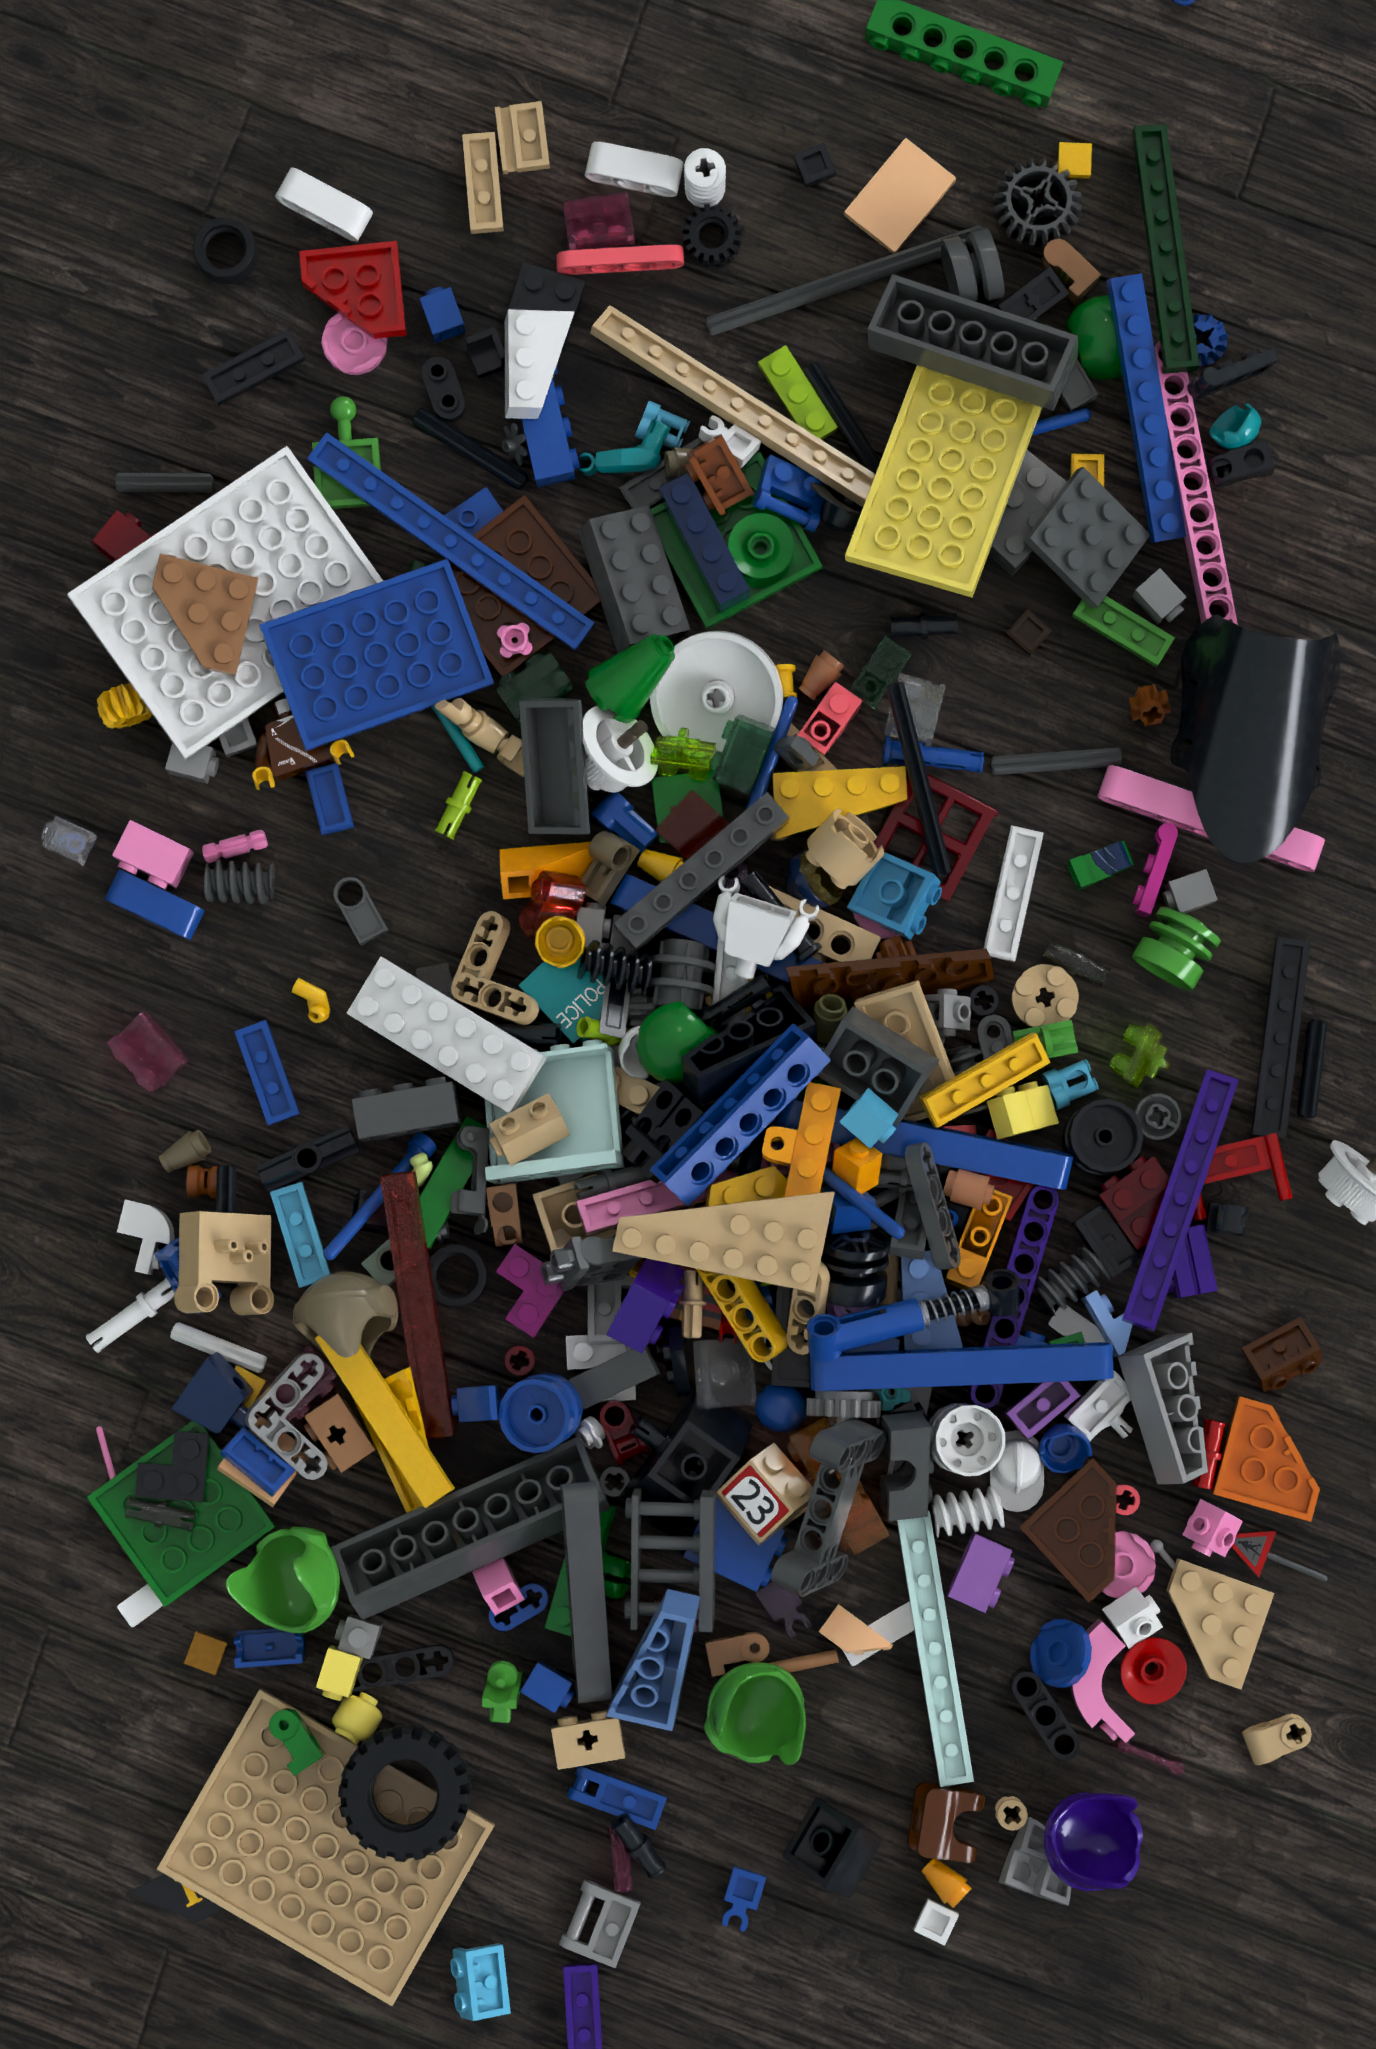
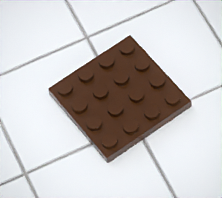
M525 495L472 535L586 616L601 604L592 577ZM450 563L482 652L503 680L557 639ZM519 623H526L530 628L528 640L533 647L531 653L528 655H523L522 653L513 654L510 658L503 657L500 653L502 642L501 638L497 635L498 629L503 625L508 627L518 625ZM514 637L512 638V642L517 643L518 639Z

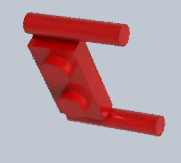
M1277 1133L1216 1147L1204 1184L1272 1169L1279 1201L1293 1198ZM1201 1194L1193 1215L1194 1221L1207 1218Z

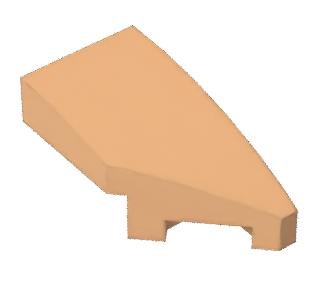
M839 1604L819 1630L823 1636L846 1653H853L856 1656L862 1655L864 1652L880 1649L890 1650L893 1644Z

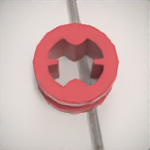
M1126 1484L1117 1485V1495H1122L1124 1490H1128L1130 1492L1128 1496L1133 1497L1132 1505L1126 1504L1125 1509H1119L1120 1503L1117 1502L1116 1513L1121 1515L1134 1513L1140 1504V1496L1137 1490Z

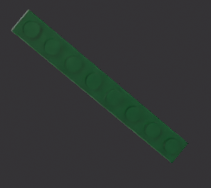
M1167 124L1134 126L1132 136L1164 373L1194 372L1199 368V359Z

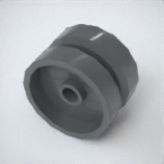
M987 227L970 231L967 236V246L958 235L940 240L943 270L951 294L977 302L979 292V295L987 303L1004 297L1005 288L1001 264L993 237Z

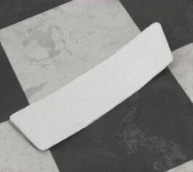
M910 1601L868 1626L890 1643L914 1631ZM843 1650L852 1666L880 1651L864 1652V1654L856 1656L853 1653L848 1654Z

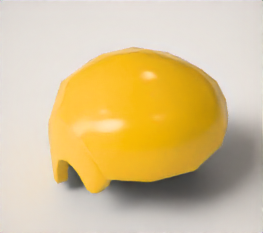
M554 916L545 920L536 931L535 947L544 962L552 966L565 968L573 965L584 953L586 945L584 930L573 919L565 916Z

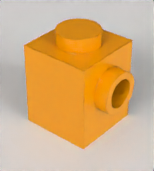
M856 1137L834 1150L832 1172L862 1195L878 1185L883 1153L873 1146L870 1149Z

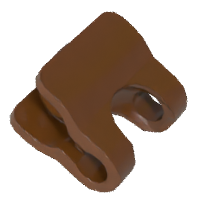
M928 1782L918 1784L915 1789L909 1825L908 1846L918 1851L919 1855L925 1858L965 1863L975 1862L977 1848L965 1841L955 1839L953 1823L956 1817L965 1811L983 1810L986 1796L969 1789L950 1786L940 1787L939 1784Z

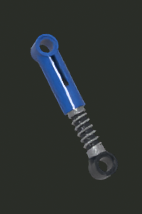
M995 1269L986 1275L985 1281L981 1285L970 1287L968 1292L961 1289L959 1294L953 1291L950 1297L945 1293L941 1299L938 1296H934L933 1301L929 1298H926L924 1301L922 1299L917 1301L914 1297L840 1317L829 1314L816 1315L807 1323L809 1355L812 1359L819 1362H831L841 1356L842 1351L923 1331L924 1326L930 1325V1320L935 1319L938 1323L939 1318L944 1317L947 1321L950 1315H953L956 1319V1314L961 1313L965 1316V1311L969 1310L973 1314L974 1309H977L979 1312L988 1310L991 1314L1001 1317L1012 1315L1019 1308L1018 1275L1009 1269Z

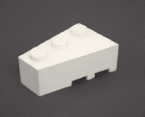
M508 309L504 322L505 418H539L574 311Z

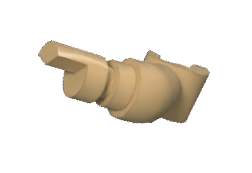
M462 698L455 699L451 703L442 700L435 704V708L455 725H458L462 730V734L468 740L493 754L499 751L497 759L509 769L524 777L522 740L512 734L508 738L509 732L484 711L471 708Z

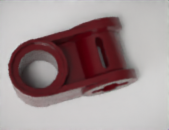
M619 1400L605 1402L600 1410V1421L618 1466L624 1465L625 1460L638 1454H649L647 1444L629 1433L632 1424L636 1426V1423L626 1403ZM612 1406L620 1407L625 1414L623 1421L619 1424L609 1423L605 1418V1412L608 1408ZM632 1443H636V1444H634V1445H632V1446H629V1447H627V1448H625V1449H621V1448H623V1447H625V1446H628V1445H630V1444H632Z

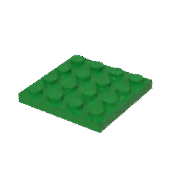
M761 452L754 454L741 468L754 494L725 509L726 513L722 516L719 515L716 508L712 511L709 510L727 547L729 535L733 527L742 518L755 513L774 515L789 527L794 539V553L789 565L774 577L755 579L742 574L750 589L749 598L722 612H719L664 504L661 503L651 509L666 557L706 630L822 569L820 560L798 522L767 508L761 510L753 506L765 462ZM702 482L696 485L700 495L706 491ZM771 494L772 497L788 503L787 500ZM762 543L754 547L758 554H763L767 551L766 545Z
M194 1421L189 1422L178 1430L183 1432L210 1433L207 1428ZM174 1434L87 1496V1499L164 1607H167L276 1527L254 1494L217 1470L224 1457L220 1455L222 1449L211 1434L204 1502L135 1497L138 1463L172 1465Z

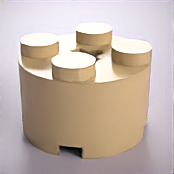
M836 809L807 839L809 850L805 855L811 864L816 867L821 866L830 875L832 882L837 887L845 889L848 885H856L884 856V849L882 845L877 849L873 842L877 836L860 818L850 812L846 816L840 815L842 809Z

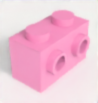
M130 820L112 856L120 861L118 864L119 868L133 875H136L138 870L150 875L147 880L148 882L166 889L167 885L174 888L178 887L194 852L190 848Z

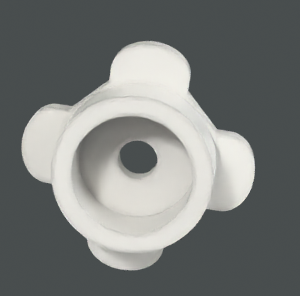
M589 1416L582 1420L575 1432V1436L580 1437L584 1446L588 1449H592L594 1446L600 1449L603 1446L602 1440L606 1434L602 1425L594 1417Z

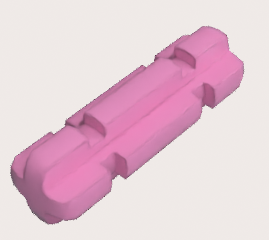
M256 830L250 832L249 836L242 834L220 840V844L213 842L203 845L202 853L205 861L212 863L220 860V857L227 859L248 853L252 848L255 850L266 848L268 842L265 832L263 830Z

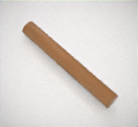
M834 1649L770 1662L769 1664L778 1665L790 1673L839 1663L837 1650Z

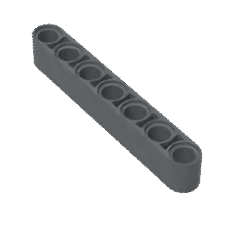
M595 1480L561 1484L560 1493L576 1700L578 1704L611 1700L612 1689L597 1486Z

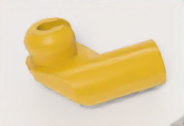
M298 978L292 988V993L307 1000L310 1021L321 1023L327 1020L330 1015V1006L326 992Z

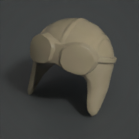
M350 1271L335 1272L317 1280L303 1293L293 1309L294 1325L311 1343L317 1346L325 1355L315 1340L317 1336H320L338 1355L345 1358L356 1354L360 1344L370 1357L373 1346L383 1332L394 1330L398 1320V1302L394 1291L388 1285H383L374 1278Z

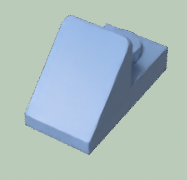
M1096 1290L1081 1298L1105 1342L1113 1344V1356L1117 1357L1125 1353L1133 1324L1121 1321L1124 1313L1113 1319L1110 1313L1114 1309L1105 1294L1100 1296Z

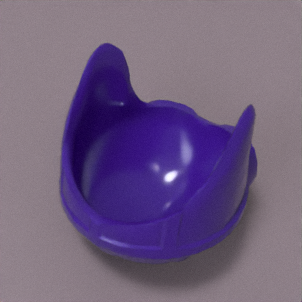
M1078 1793L1063 1799L1057 1804L1045 1826L1044 1849L1051 1869L1061 1881L1074 1889L1082 1891L1125 1888L1131 1882L1140 1866L1139 1853L1143 1840L1140 1821L1133 1812L1138 1807V1803L1133 1797L1110 1793Z

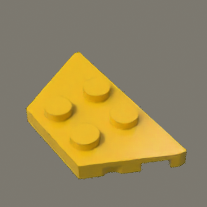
M769 1166L709 1185L705 1202L707 1207L782 1198L785 1195L788 1180L775 1166Z

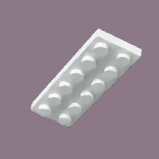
M381 956L347 1011V1014L507 1113L517 1109L547 1059L546 1056Z

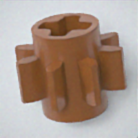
M1155 684L1138 687L1135 697H1129L1128 699L1133 721L1141 719L1146 727L1147 725L1162 723L1165 714L1171 713L1167 691L1162 690L1159 692Z
M895 936L878 944L880 952L875 953L874 958L917 954L911 940L904 943L901 936Z

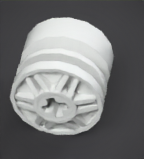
M950 1403L938 1409L929 1419L928 1423L933 1425L935 1434L934 1443L930 1444V1454L933 1461L940 1468L963 1476H979L992 1470L1001 1460L1005 1449V1431L1000 1420L990 1410L969 1403ZM958 1431L968 1434L964 1438L965 1445L956 1444V1441L959 1439Z

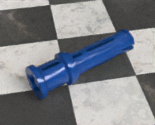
M885 736L882 766H888L889 763L906 765L900 741L892 740L891 736ZM919 742L925 766L977 773L982 772L984 752L922 745V742Z

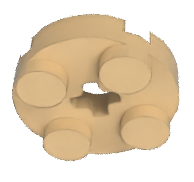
M1049 964L1036 965L1024 971L1015 982L1011 994V1004L1015 1015L1022 1023L1031 1028L1070 1020L1076 1013L1079 1001L1078 989L1073 978L1062 967ZM1040 989H1046L1047 993H1053L1054 998L1050 1000L1051 1006L1045 1007L1043 1002L1037 1003L1036 997L1040 995Z

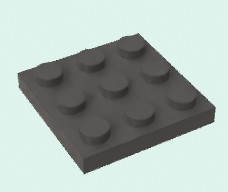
M1081 467L1074 472L1023 541L1090 608H1095L1099 606L1150 534L1084 467Z

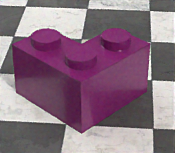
M514 1244L496 1272L524 1291L505 1319L535 1338L565 1291H562L560 1283L545 1285L540 1270L543 1262Z

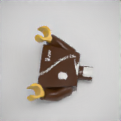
M285 698L273 703L278 720L266 724V732L259 738L255 754V770L252 777L256 790H260L259 784L263 781H269L270 787L273 788L275 787L274 778L277 782L303 774L306 770L335 762L340 765L339 757L342 754L349 753L351 758H353L354 753L344 738L305 751Z

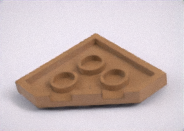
M160 554L152 585L155 594L170 614L172 621L184 640L187 641L201 667L206 670L236 677L258 578Z

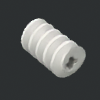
M700 148L693 151L687 157L684 164L685 194L694 206L704 208L705 204H710V207L715 206V204L721 201L725 193L726 165L723 158L716 151L709 148Z
M992 1486L987 1487L985 1497L979 1488L973 1490L972 1499L966 1490H961L959 1501H957L952 1492L947 1493L945 1503L939 1494H935L933 1497L932 1516L937 1538L939 1537L941 1527L945 1529L948 1536H952L954 1525H957L961 1534H965L967 1523L971 1524L975 1532L979 1531L980 1521H984L988 1530H992L993 1519H997L1001 1528L1005 1527L1001 1499Z

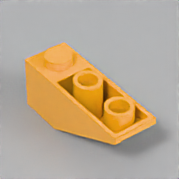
M591 842L499 849L503 899L537 897L582 879L594 860L589 853Z
M994 1189L990 1205L983 1204L981 1210L971 1208L960 1238L957 1241L960 1249V1265L957 1268L946 1270L943 1277L944 1283L958 1289H964L966 1292H968L970 1287L980 1284L1011 1204L1012 1196Z

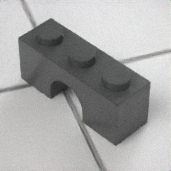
M921 1411L882 1415L881 1430L887 1434L886 1443L883 1448L890 1461L905 1460L906 1462L898 1472L880 1475L879 1506L888 1521L928 1517V1504L932 1503L933 1500L932 1488L929 1484V1474H932L934 1470L933 1458L930 1454V1444H933L935 1440L933 1425L927 1422Z

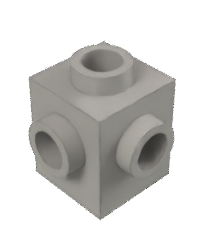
M937 989V994L924 995L940 1037H956V1031L970 1030L971 997L958 996L956 989Z

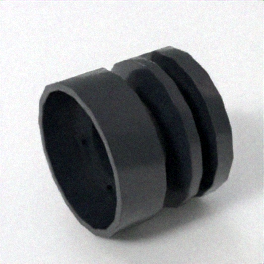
M871 1229L831 1234L830 1230H827L821 1262L825 1264L830 1273L827 1302L844 1307H867L879 1304L886 1298L887 1273L884 1269L889 1264V1238Z

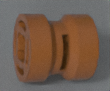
M200 1165L188 1166L186 1181L188 1198H199L201 1195H208L211 1199H216L218 1166H212L209 1169H203Z

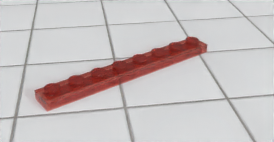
M416 1170L382 1174L380 1181L406 1349L426 1438L454 1436L456 1430L452 1414Z

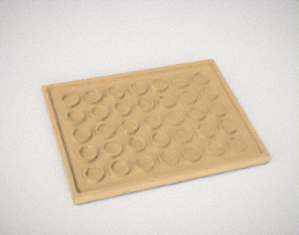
M259 1689L157 1870L393 2006L495 1824L468 1809L458 1833L435 1854L432 1852L419 1860L408 1858L405 1862L395 1861L394 1857L386 1856L383 1859L376 1856V1851L369 1847L366 1850L358 1844L360 1840L355 1834L351 1836L346 1828L348 1823L345 1817H341L339 1809L341 1798L338 1797V1790L342 1780L341 1775L350 1757L360 1745H354L346 1738L335 1734L334 1730L267 1691ZM284 1708L294 1709L300 1714L326 1753L322 1758L295 1776L287 1767V1764L293 1761L294 1758L283 1741L275 1738L269 1729L271 1717L277 1711ZM391 1763L380 1771L374 1783L373 1795L378 1810L387 1819L403 1825L417 1823L426 1818L435 1807L437 1790Z

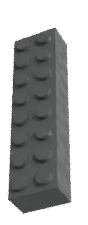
M576 1437L549 1451L540 1453L446 1495L428 1508L422 1506L332 1546L331 1549L350 1603L361 1619L369 1618L563 1531L561 1484L595 1480L599 1514L610 1510L611 1507L581 1438Z

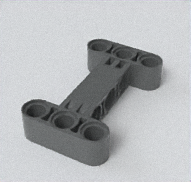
M853 1418L821 1430L815 1436L810 1446L809 1457L819 1462L820 1467L794 1550L783 1554L775 1563L771 1573V1581L804 1597L837 1582L842 1577L848 1564V1555L838 1550L839 1543L864 1464L875 1460L881 1454L887 1439L886 1432L857 1418ZM836 1471H838L841 1476V1482L837 1478ZM827 1502H828V1503L830 1504V1506H831V1510H832L831 1512H830V1511L828 1510V1508H827V1504H826ZM817 1532L820 1534L822 1542L819 1541Z

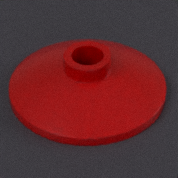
M1159 1637L1146 1638L1135 1644L1124 1655L1120 1667V1677L1125 1690L1135 1700L1145 1704H1159L1171 1699L1183 1686L1187 1674L1186 1660L1181 1650L1171 1641ZM1154 1662V1669L1146 1672L1145 1667L1147 1664Z

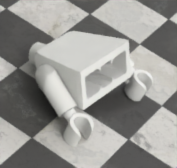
M721 876L718 880V885L722 894L718 895L713 916L715 929L719 940L725 944L724 952L738 958L734 973L740 977L751 979L754 978L757 964L770 967L773 960H783L800 945L810 924L808 921L816 918L819 906H816L814 913L807 914L803 911V906L807 899H804L798 908L799 917H795L797 911L739 894L740 884L737 877L732 888H724L726 879L725 876Z

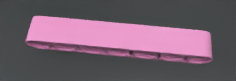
M1108 765L1097 796L1100 800L1164 823H1172L1176 827L1208 837L1198 815L1191 791L1119 766ZM1294 827L1285 841L1265 858L1303 871L1315 872L1325 839Z

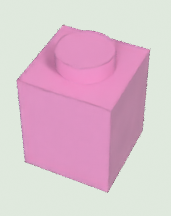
M504 1557L472 1571L484 1600L495 1616L525 1600L513 1571Z

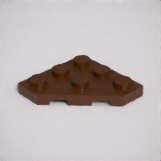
M1092 1458L1019 1528L1089 1603L1115 1580L1117 1483Z

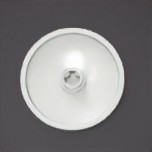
M726 631L698 633L675 645V659L650 696L652 715L661 735L667 738L682 739V727L689 729V740L715 743V749L668 743L683 756L705 764L721 765L734 763L755 753L773 734L783 708L781 679L770 657L751 640Z

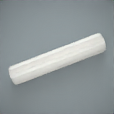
M175 1323L171 1331V1339L211 1355L218 1352L227 1361L251 1371L261 1373L266 1365V1356L183 1323Z

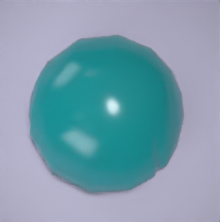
M1248 403L1245 404L1247 410L1237 405L1231 406L1219 416L1209 430L1210 437L1225 450L1230 451L1249 445L1259 433L1261 418L1257 410Z

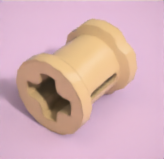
M1004 1796L997 1801L995 1816L1003 1828L1014 1831L1025 1825L1028 1813L1020 1799L1015 1796ZM1007 1806L1011 1809L1017 1806L1016 1812L1018 1817L1016 1819L1008 1817L1005 1820L1006 1814L1003 1810Z

